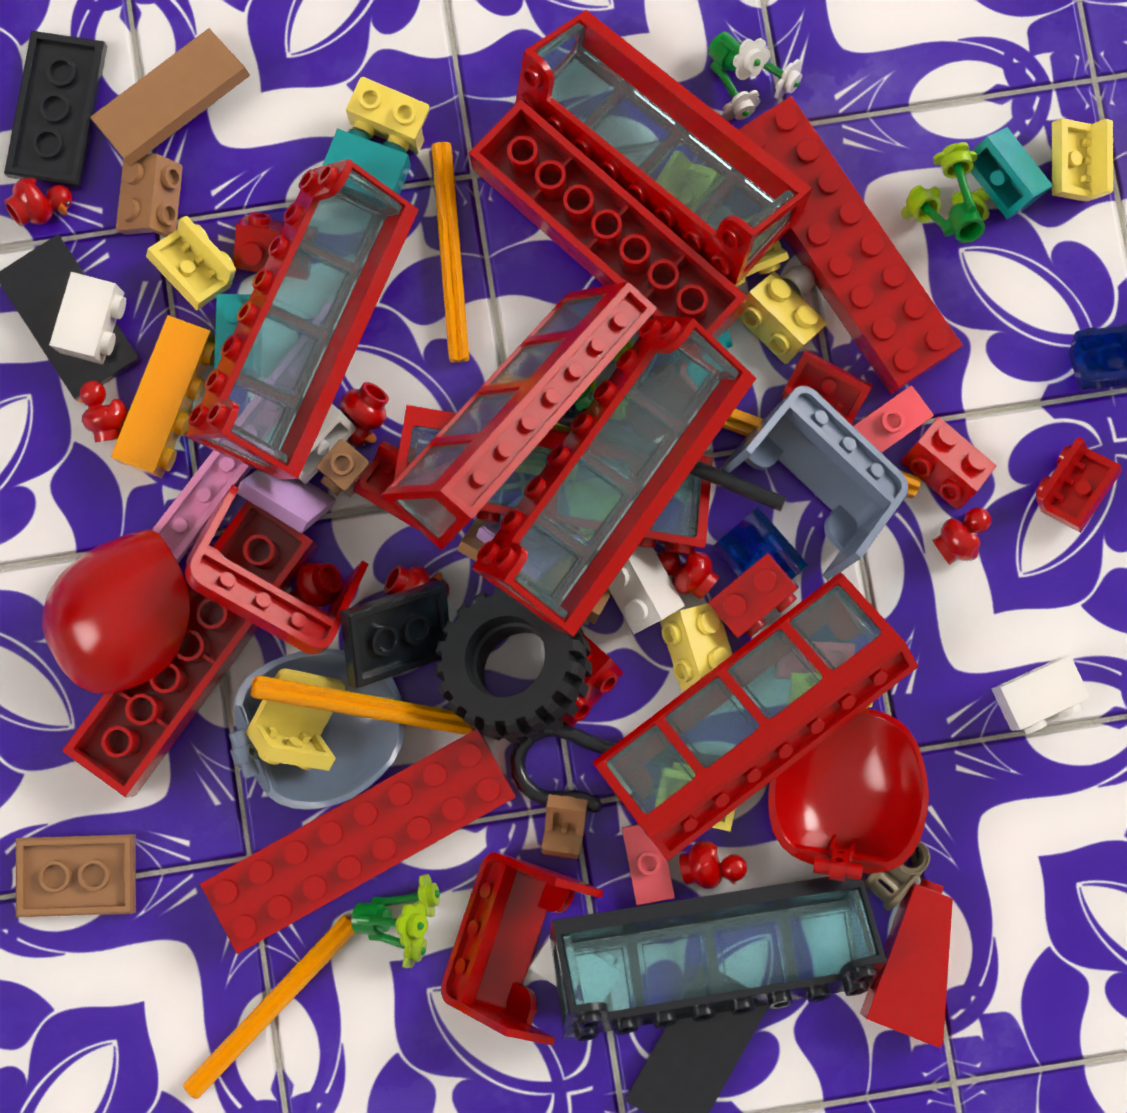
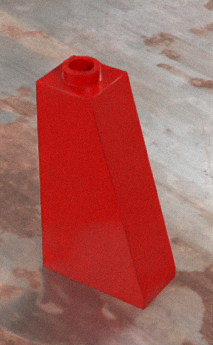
M922 878L919 885L915 883L911 885L900 902L883 948L887 962L869 987L860 1014L870 1021L941 1048L944 1041L953 898L942 894L944 886Z

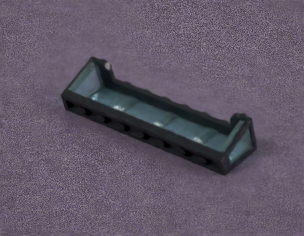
M822 877L552 920L550 929L551 949L564 1039L575 1037L576 1041L592 1040L597 1038L601 1032L613 1030L617 1035L629 1034L637 1031L638 1026L653 1024L655 1028H665L675 1025L679 1019L691 1017L693 1021L701 1022L714 1018L716 1013L731 1011L732 1015H743L752 1012L756 1006L768 1004L771 1009H778L791 1005L793 1000L807 998L808 1002H819L830 998L831 994L845 992L846 996L860 995L869 990V987L887 962L863 877L861 881L846 878L845 882Z

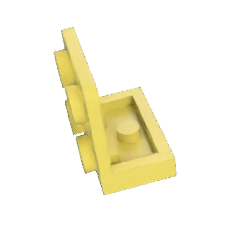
M286 668L279 670L274 677L343 691L346 688L340 679ZM262 700L246 730V734L263 761L272 765H278L279 763L296 765L304 770L314 768L329 771L336 759L321 737L333 712Z

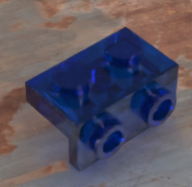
M1127 324L1105 328L1092 327L1075 332L1068 355L1079 390L1127 385Z
M759 507L714 544V548L721 555L723 561L738 576L742 575L768 552L791 580L809 566Z

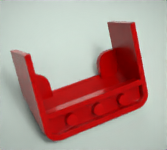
M231 485L211 513L186 560L185 578L187 583L196 592L297 649L312 655L324 652L334 641L341 626L340 611L349 608L369 564L363 560L343 581L342 588L336 592L327 612L316 606L303 603L226 559L217 549L209 544L239 490L236 486Z
M497 852L489 853L480 865L442 979L441 995L444 1002L504 1036L554 1045L555 1037L532 1025L537 1012V999L534 991L524 986L523 983L547 911L562 913L567 910L574 899L575 891L601 898L603 890L565 874Z

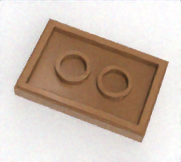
M136 834L16 838V917L136 913Z

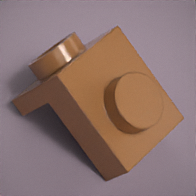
M339 439L318 463L316 468L324 475L320 482L331 492L338 496L343 491L351 497L355 493L353 489L356 480L367 469L369 461L345 440Z
M549 794L546 806L545 830L541 846L542 854L578 859L580 857L588 800L572 796Z

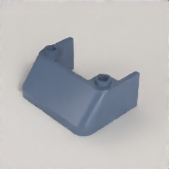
M799 386L789 393L741 442L720 468V470L730 473L745 461L754 469L766 470L779 460L832 510L825 520L824 530L829 541L840 552L822 575L827 581L863 557L908 493V483L903 473L819 393L807 386Z

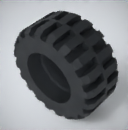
M496 587L493 590L494 595L488 596L485 592H482L473 597L475 603L470 607L463 604L456 611L460 615L454 623L448 621L444 627L443 632L447 634L445 642L438 641L436 654L442 657V662L435 663V675L443 681L438 687L442 697L449 701L450 709L470 726L488 737L499 741L505 738L510 743H522L524 737L527 736L532 741L544 738V729L550 728L553 732H556L563 727L564 724L561 719L567 713L573 717L579 710V707L575 704L578 696L586 698L589 686L584 682V678L592 676L593 665L587 659V656L591 654L589 642L582 636L584 632L581 627L574 637L558 631ZM524 587L545 605L551 599L549 595L541 591L534 593L529 587ZM533 633L539 636L544 642L545 659L543 668L534 683L526 690L513 696L496 697L487 690L484 681L485 665L492 650L502 640L515 634Z

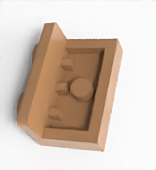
M159 154L145 155L131 166L123 159L116 231L125 235L155 232L165 237L176 231L183 170L181 164Z

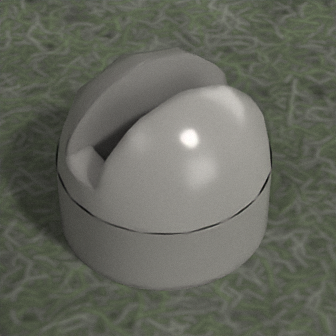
M805 265L792 267L781 277L802 298L811 291L815 284L813 271Z

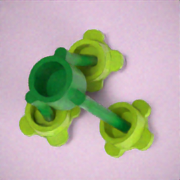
M960 142L948 145L942 152L937 153L933 157L934 164L942 167L941 169L945 177L957 178L960 191L955 192L951 197V201L955 206L951 208L948 220H945L938 213L941 207L939 199L941 192L935 186L930 189H925L921 185L912 188L906 199V206L901 210V216L905 220L912 217L919 223L933 220L941 227L946 237L954 234L961 243H970L980 238L985 231L983 221L990 214L986 206L989 196L983 188H978L975 192H970L965 175L973 169V162L977 160V153L969 150L968 143Z

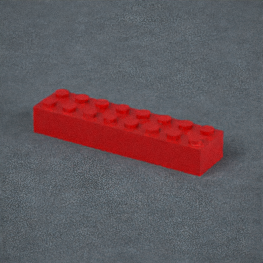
M788 97L738 129L812 188L803 214L786 231L783 238L800 263L813 271L815 285L890 395L898 392L953 356L963 346L793 97Z
M522 99L469 152L472 169L601 284L607 286L629 282L656 306L657 309L647 320L654 316L694 318L717 340L745 311L747 296ZM694 331L688 337L705 351L710 347ZM690 345V349L695 353L697 349ZM681 347L677 349L679 353L681 352L693 364L697 361L696 358Z
M248 500L213 546L226 559L284 592L287 591L295 580L300 566L306 564L319 547V545L303 533H299ZM187 582L190 598V618L180 649L170 665L156 677L143 684L116 693H104L62 750V752L124 797H133L138 794L259 629L257 625L196 592Z
M475 729L200 883V886L236 953L239 954L514 799L516 794L483 734Z

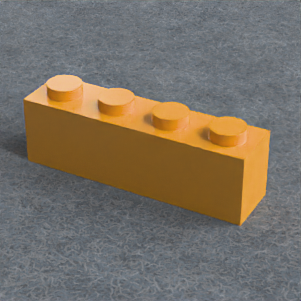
M167 315L111 458L121 464L159 478L163 477L165 471L171 470L177 455V451L174 450L179 435L184 436L189 427L188 419L190 415L188 412L193 400L197 401L203 392L205 380L202 379L206 366H211L215 361V336L210 330Z

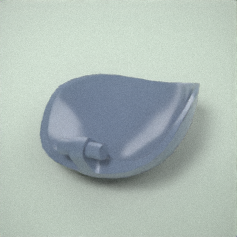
M326 649L324 652L316 655L307 654L303 651L289 654L263 665L246 677L237 691L234 703L237 731L228 734L233 746L230 753L235 766H240L244 779L255 776L266 795L280 805L292 809L310 810L325 808L350 800L381 777L393 764L402 748L405 737V724L333 712L321 734V737L336 757L329 771L314 768L304 770L296 765L283 763L278 765L269 764L259 757L258 751L246 734V730L262 702V699H256L251 696V684L254 677L266 676L274 678L279 670L286 668L340 679L346 687L345 691L399 701H402L401 695L392 677L357 689L349 686L345 652L338 649Z

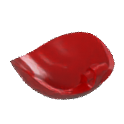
M145 529L120 536L92 548L58 576L45 600L42 613V628L47 645L57 664L73 683L92 693L111 694L143 684L156 677L170 665L180 649L190 618V598L182 570L161 535L154 530Z
M868 708L862 710L769 783L768 793L770 823L772 831L781 847L791 856L814 865L813 873L829 875V880L845 882L846 878L861 881L862 873H881L901 866L914 853L920 842L926 822L929 801L927 774L917 741L909 729L898 719L884 712Z

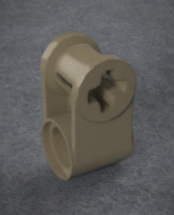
M919 842L917 845L919 857L914 864H902L890 871L864 873L862 875L865 887L883 902V908L887 911L893 909L903 899L911 885L930 864V852L924 843ZM881 879L885 884H887L890 887V889L887 890L878 882V880Z

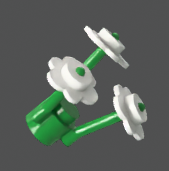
M728 32L718 34L708 47V55L714 60L710 69L719 76L732 98V101L723 107L724 113L722 117L726 121L734 118L737 120L745 119L754 112L760 103L757 90L750 91L749 93L747 91L738 93L726 70L736 71V77L740 80H745L750 75L756 77L760 74L762 68L780 79L776 84L774 95L779 100L785 93L791 94L799 86L802 79V74L800 73L801 60L796 59L794 63H790L783 71L768 62L770 51L765 47L766 42L762 38H758L755 41L746 39L741 43Z

